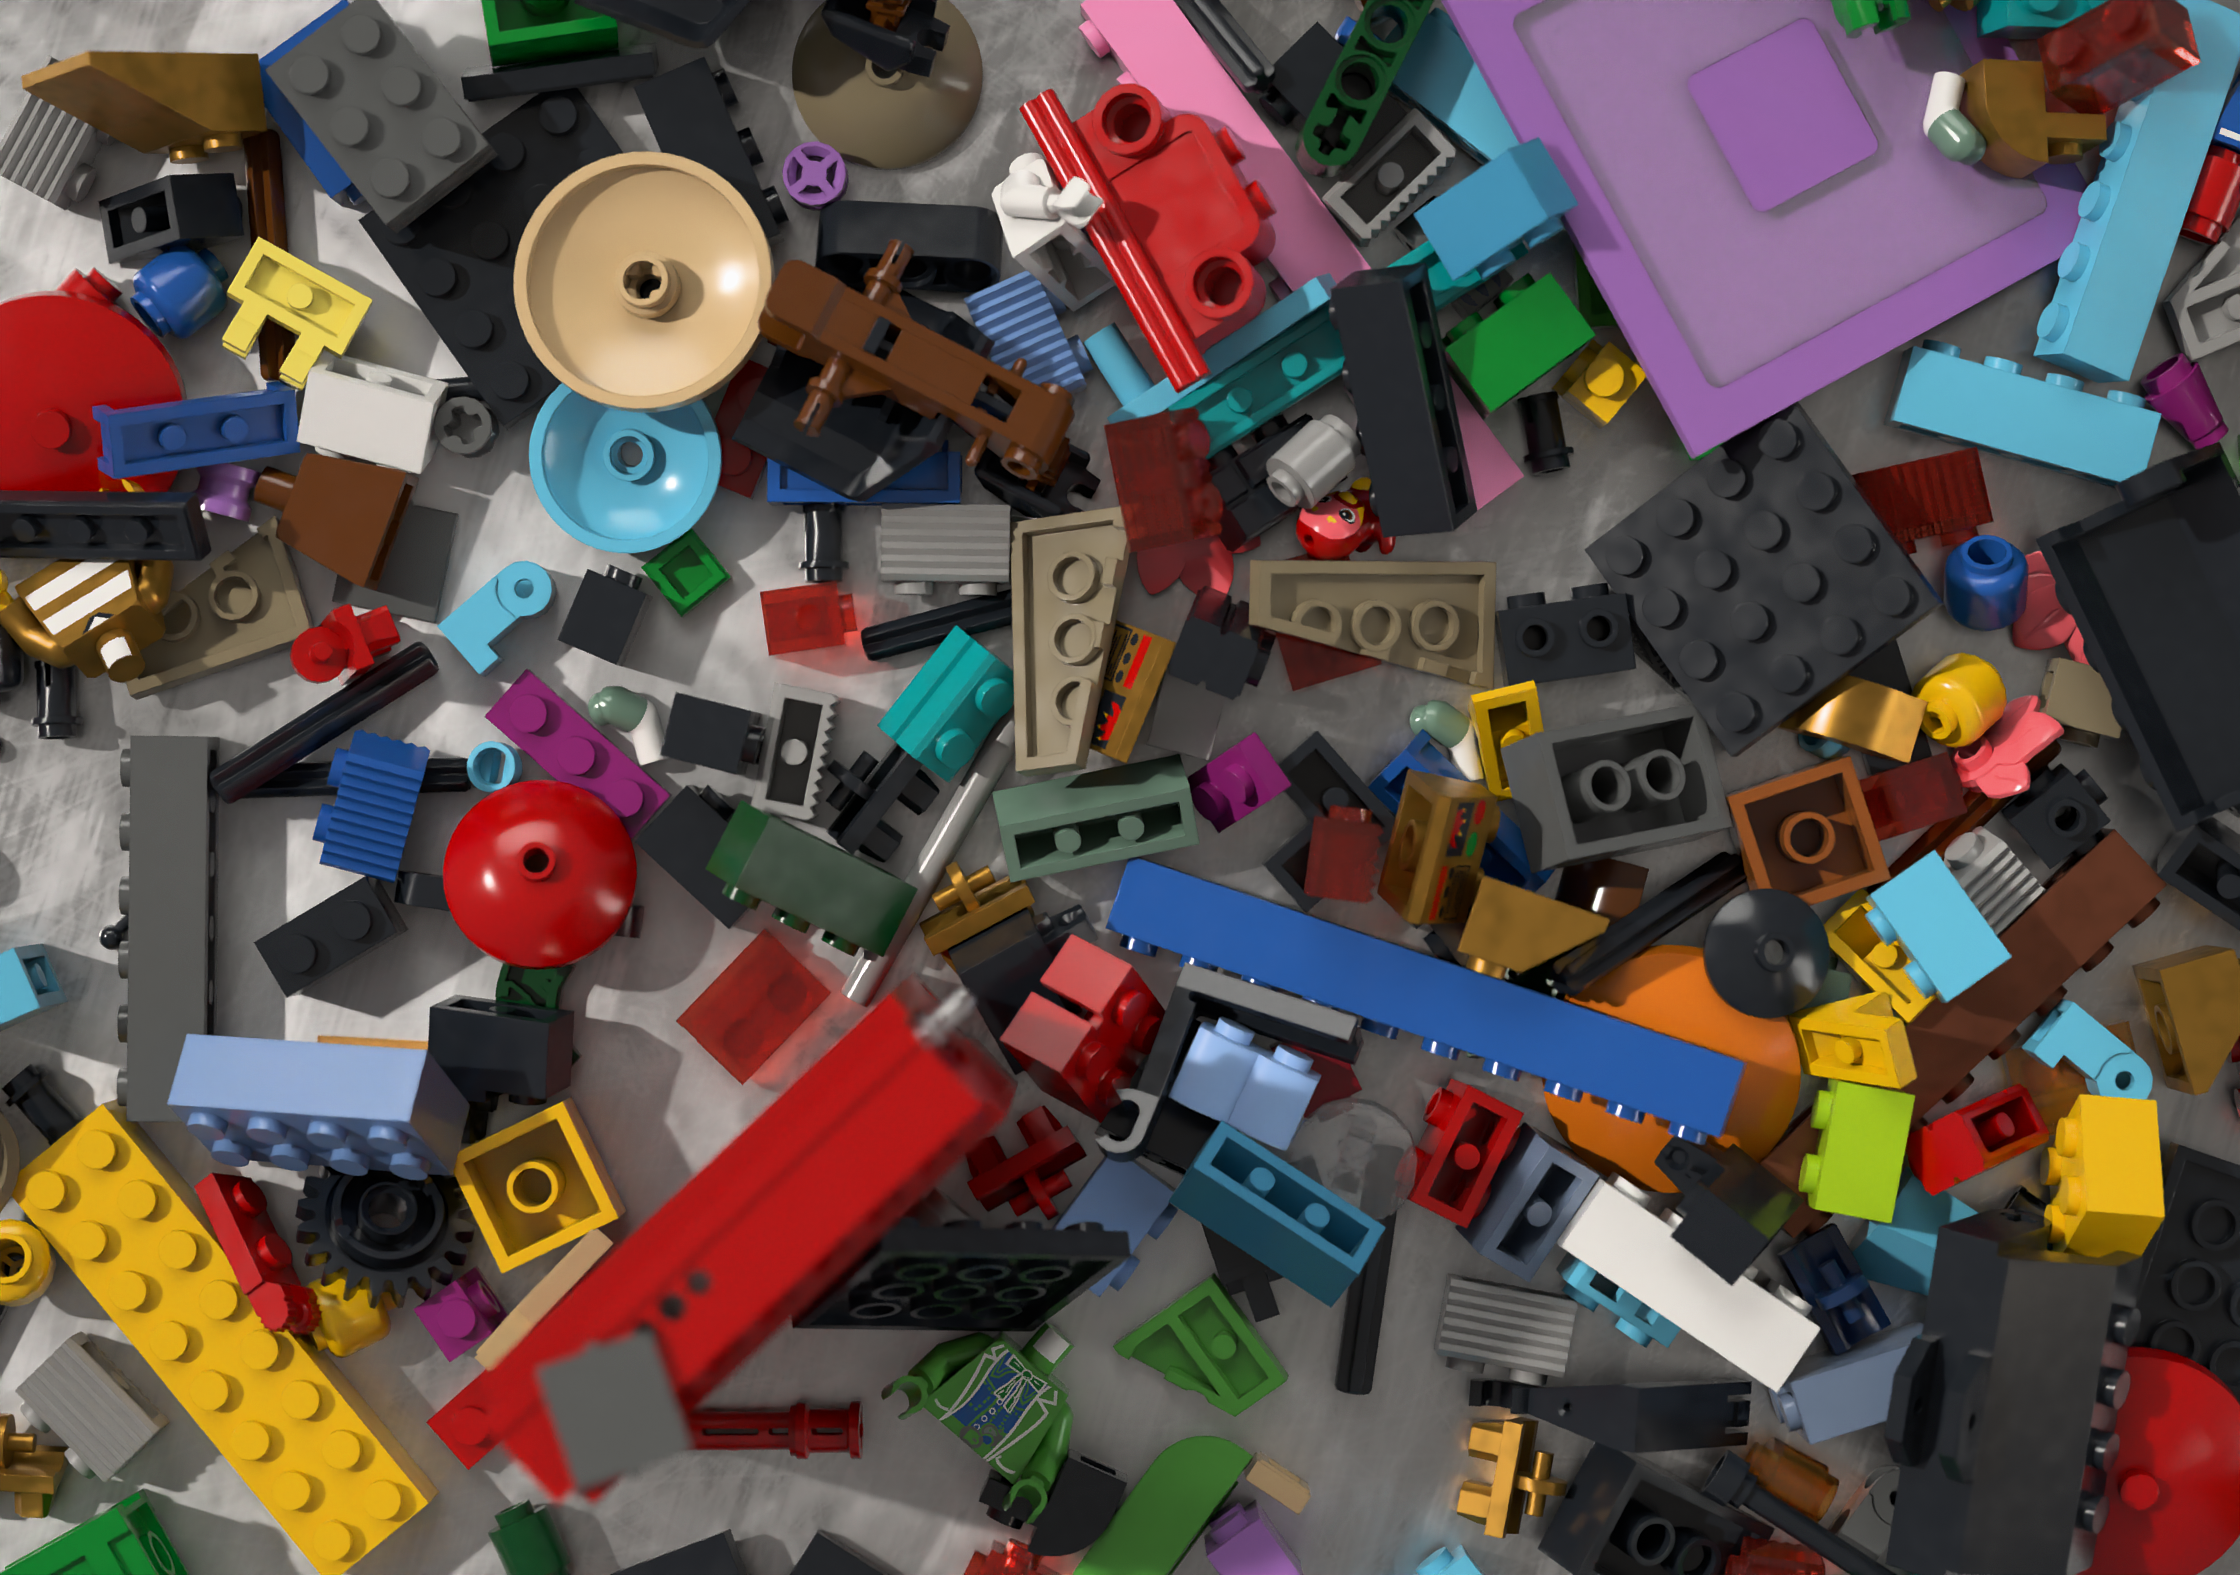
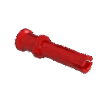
M851 1401L848 1408H810L808 1402H797L796 1405L790 1406V1411L692 1412L683 1420L692 1450L697 1451L789 1450L790 1455L796 1456L797 1459H808L810 1453H849L851 1459H862L864 1415L861 1401ZM788 1428V1433L773 1432V1429ZM816 1428H840L843 1432H817ZM706 1429H758L759 1433H707Z

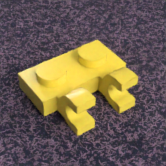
M258 236L227 290V296L242 304L222 338L224 342L222 347L246 360L266 319L277 323L299 336L279 370V373H281L279 379L303 391L307 384L309 370L317 362L324 350L342 359L372 306L373 300Z

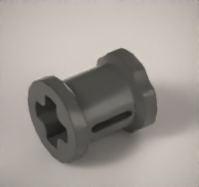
M465 396L452 398L445 402L436 413L434 421L435 435L441 445L449 451L461 454L466 458L482 457L490 452L500 433L499 422L493 411L476 399ZM464 412L475 420H481L482 423L481 426L473 430L475 440L471 443H468L467 440L458 435L453 436V430L461 426L459 415Z

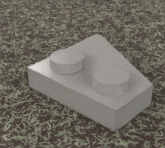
M2240 214L2232 222L2229 232H2225L2219 237L2217 245L2210 247L2163 302L2181 352L2184 353L2189 361L2240 341Z

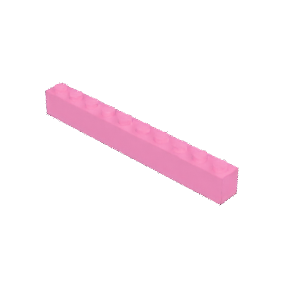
M1086 0L1080 4L1081 15L1086 22L1080 25L1078 29L1099 58L1110 53L1124 72L1116 78L1119 85L1125 83L1141 85L1159 99L1172 118L1181 114H1193L1204 120L1215 131L1227 126L1239 142L1246 159L1240 162L1238 166L1249 184L1256 179L1260 182L1277 211L1276 214L1268 218L1275 231V246L1272 253L1263 262L1276 278L1268 284V287L1278 302L1317 276L1330 273L1338 284L1355 271L1371 269L1173 0ZM1450 376L1478 511L1523 478L1524 475ZM1344 387L1345 392L1354 403L1353 394H1350L1346 387Z

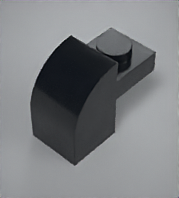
M1069 1448L1068 1456L1055 1479L1049 1495L1047 1494L1045 1509L1031 1523L1034 1529L1028 1540L1027 1551L1042 1556H1064L1076 1553L1091 1545L1109 1525L1126 1488L1127 1474ZM990 1469L981 1489L979 1502L989 1506L986 1512L987 1516L1006 1526L1020 1530L1023 1523L1026 1522L1032 1513V1505L1028 1499L1016 1496L1012 1505L1005 1511L1002 1507L1003 1498L1016 1482L1012 1484L999 1472Z

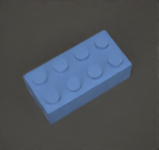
M199 1034L186 1035L167 1103L187 1126V1130L195 1135L211 1152V1157L229 1166L244 1167L249 1164V1161L272 1162L280 1168L291 1171H305L309 1165L329 1166L336 1171L354 1176L366 1175L368 1169L391 1171L397 1176L410 1180H424L428 1177V1174L453 1176L470 1104L428 1050Z

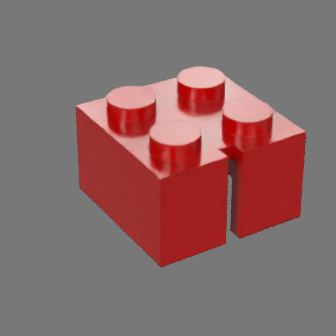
M1071 934L1040 979V982L1044 987L1085 1008L1088 1012L1082 1019L1032 992L1000 1038V1041L1041 1091L1101 1123L1110 1109L1121 1103L1117 1090L1129 1089L1132 1076L1145 1057L1150 1054L1166 1011L1132 965Z

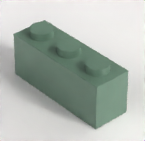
M1180 754L992 792L1010 882L1200 844L1191 791Z

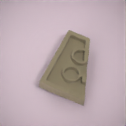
M275 515L257 528L258 533L234 551L230 552L227 550L209 564L211 568L180 591L173 590L170 593L168 604L162 610L166 630L162 638L140 651L145 661V669L137 678L126 682L131 697L138 700L291 648L299 634L309 628H314L289 546L276 538V530L280 520Z

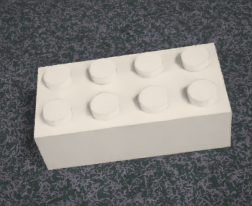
M1614 1171L1607 1181L1598 1177L1556 1242L1563 1249L1778 1393L1821 1329L1807 1318L1813 1306L1774 1279L1770 1280L1766 1288L1754 1282L1753 1279L1759 1270L1752 1265L1733 1286L1729 1285L1670 1237L1684 1218L1665 1207L1659 1217L1646 1209L1652 1198Z

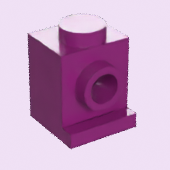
M475 1266L413 1309L449 1362L491 1335L510 1314L478 1266Z

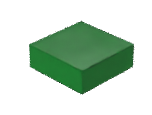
M693 528L674 540L641 567L681 617H685L732 579L731 575Z

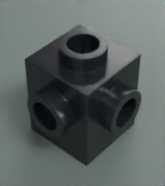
M2062 763L2053 770L2048 765H2045L2030 774V788L2021 792L2018 798L2001 810L2049 869H2052L2069 854L2073 858H2078L2094 848L2104 837V833L2100 829L2111 822L2099 807L2108 799L2099 785L2085 769L2074 776ZM2067 806L2065 812L2055 818L2056 812L2061 807Z

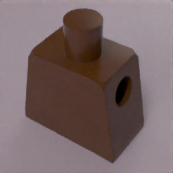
M307 453L303 458L297 476L271 466H266L256 484L254 501L283 512L276 530V538L350 582L377 591L420 478L398 469Z

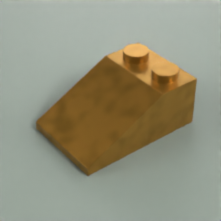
M86 51L21 76L22 88L25 91L143 154H169L170 163L204 162L209 160V153L231 152L243 149L244 138L267 131L258 54Z

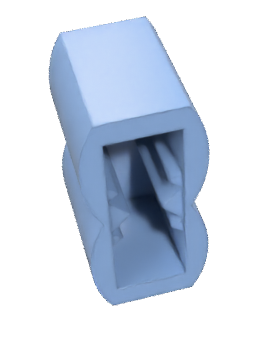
M1219 1017L1216 1025L1204 1021L1195 1036L1168 1097L1218 1121H1224L1233 1128L1261 1142L1286 1151L1322 1076L1310 1069L1314 1060L1296 1049L1278 1044L1275 1052L1265 1049L1252 1042L1255 1033L1251 1029L1233 1020Z

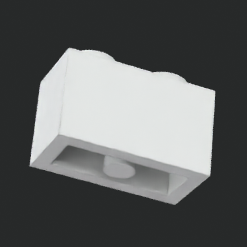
M325 351L309 370L296 442L314 446L315 451L323 456L339 459L353 456L376 462V466L398 469L408 474L413 472L421 474L436 453L438 438L435 435L434 421L436 413L446 401L449 383L344 355L340 359Z

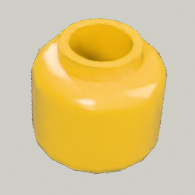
M1962 652L1948 655L1915 684L1911 694L1913 697L1928 702L1920 726L1922 731L1937 743L1953 748L1969 746L2002 717L2007 704L2006 688L1997 669L1991 663L1978 656Z
M14 1219L0 1220V1305L15 1307L29 1304L43 1295L53 1281L56 1268L54 1250L45 1236L29 1223ZM13 1256H23V1257H24V1258H22V1259H20V1260H17V1261H15V1262H14L12 1259H10V1258L13 1257ZM5 1263L10 1266L9 1277L6 1276L4 1271Z
M320 1277L306 1286L314 1289L318 1298L317 1304H320L319 1310L322 1311V1320L319 1321V1327L315 1328V1332H309L308 1334L319 1353L328 1349L336 1357L345 1358L389 1335L391 1320L388 1311L397 1307L389 1292L381 1294V1299L374 1309L369 1307L368 1291L363 1288L359 1289L356 1295L349 1301L344 1300L343 1293L346 1283L344 1279L340 1278L335 1283L324 1287L320 1284L322 1278Z

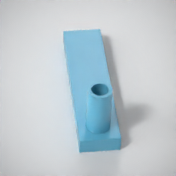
M1327 273L1313 278L1258 315L1254 320L1206 350L1202 357L1212 374L1179 394L1175 392L1168 377L1156 385L1153 383L1115 323L1106 326L1084 341L1083 345L1123 405L1122 408L1107 417L1119 438L1123 439L1138 433L1168 413L1169 406L1327 306L1331 298L1330 288L1337 284L1331 274Z

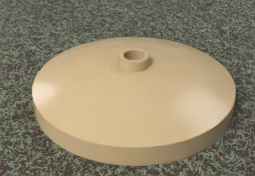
M651 151L629 152L606 157L582 167L559 183L544 198L532 215L520 240L514 268V297L519 321L527 341L544 366L564 385L589 401L608 408L637 413L661 412L687 406L707 397L729 382L745 366L763 338L758 329V319L765 306L766 296L775 281V271L769 242L761 223L741 194L728 181L700 163L681 156ZM649 279L659 280L661 282L660 288L652 290L649 298H641L640 289L642 284Z

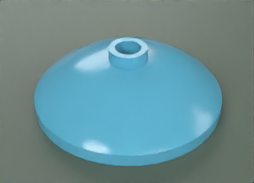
M561 383L545 401L535 420L530 437L529 467L532 482L540 502L554 522L570 536L588 546L603 551L638 553L669 544L690 530L700 520L712 502L718 488L722 469V446L717 424L703 399L673 410L647 413L628 412L608 408L589 401ZM627 442L636 443L642 449L643 458L637 466L626 464L621 457V449Z

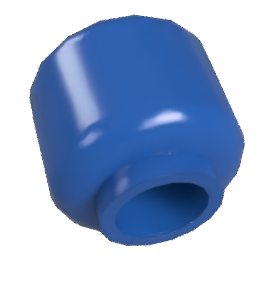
M185 245L176 246L163 251L135 274L133 285L136 294L130 300L142 320L159 337L163 338L169 333L179 339H186L226 308L228 300L222 283L229 276L221 262L207 248H203L200 252L196 253Z
M1993 535L1976 536L1955 547L1947 556L1944 570L1943 602L1949 616L1960 625L1978 631L2003 629L2016 622L2025 612L2028 596L2029 566L2023 552L2005 539Z

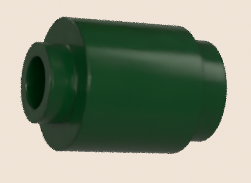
M527 1499L494 1515L499 1526L489 1531L488 1535L507 1575H571L567 1564L572 1560L546 1505L534 1509L530 1500Z

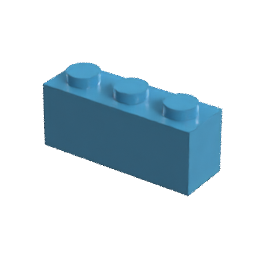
M1224 1121L1219 1123L1197 1153L1168 1202L1329 1307L1335 1304L1359 1275L1386 1228Z

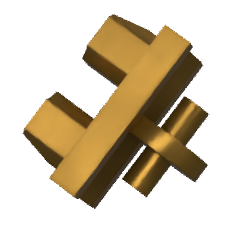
M957 861L946 866V871L953 884L931 895L940 912L919 923L924 933V940L932 955L935 956L940 953L957 974L947 950L948 948L1026 907L1031 916H1035L1031 905L1035 903V899L1026 880L1010 882V878L1007 876L996 882L988 865L968 876H965Z
M0 1413V1491L14 1492L16 1514L26 1518H45L54 1504L57 1487L68 1466V1460L64 1454L68 1447L37 1445L36 1434L16 1433L13 1414Z
M1518 1417L1505 1420L1504 1422L1481 1421L1472 1425L1468 1444V1456L1497 1462L1493 1485L1474 1480L1464 1481L1460 1489L1456 1512L1458 1515L1473 1522L1486 1525L1484 1535L1503 1539L1506 1537V1534H1519L1526 1491H1528L1524 1513L1536 1517H1543L1547 1495L1565 1496L1568 1482L1550 1476L1554 1458L1553 1453L1535 1450L1532 1472H1530L1539 1424L1538 1420Z

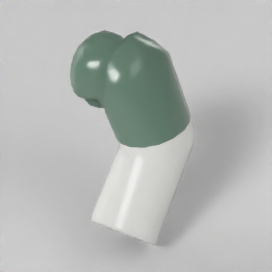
M1937 72L1933 77L1923 119L1924 134L1942 155L1951 162H1960L1963 165L1975 164L1984 156L1987 142L1982 134L1976 131L1975 126L1959 111L1966 81L1962 76L1955 73Z
M607 686L601 692L592 695L588 703V712L591 719L599 726L611 724L631 733L640 766L669 758L660 755L664 733L657 708L650 700L622 686Z
M1431 700L1427 705H1419L1413 709L1410 715V727L1415 735L1424 729L1435 741L1447 747L1450 762L1470 781L1485 778L1478 738L1471 719L1446 701Z

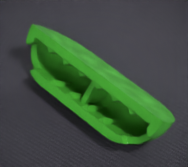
M1194 1436L1172 1444L1154 1460L1113 1516L1105 1531L1094 1542L1078 1564L1072 1575H1173L1208 1527V1521L1219 1512L1239 1483L1236 1480L1244 1469L1249 1466L1254 1456L1237 1444L1214 1436Z

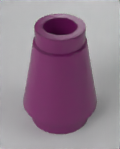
M2184 353L2169 357L2142 378L2140 383L2147 392L2144 397L2146 402L2158 413H2162L2161 416L2188 442H2191L2196 450L2218 442L2229 431L2199 363H2190Z

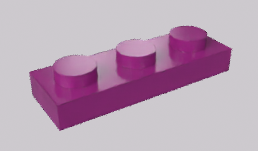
M526 669L484 716L557 781L578 786L606 803L625 826L631 842L672 796L669 791L530 669Z

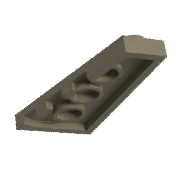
M1130 505L1010 522L1016 772L1025 777L1086 769L1138 511Z
M1250 560L1249 625L1480 688L1494 690L1496 562Z

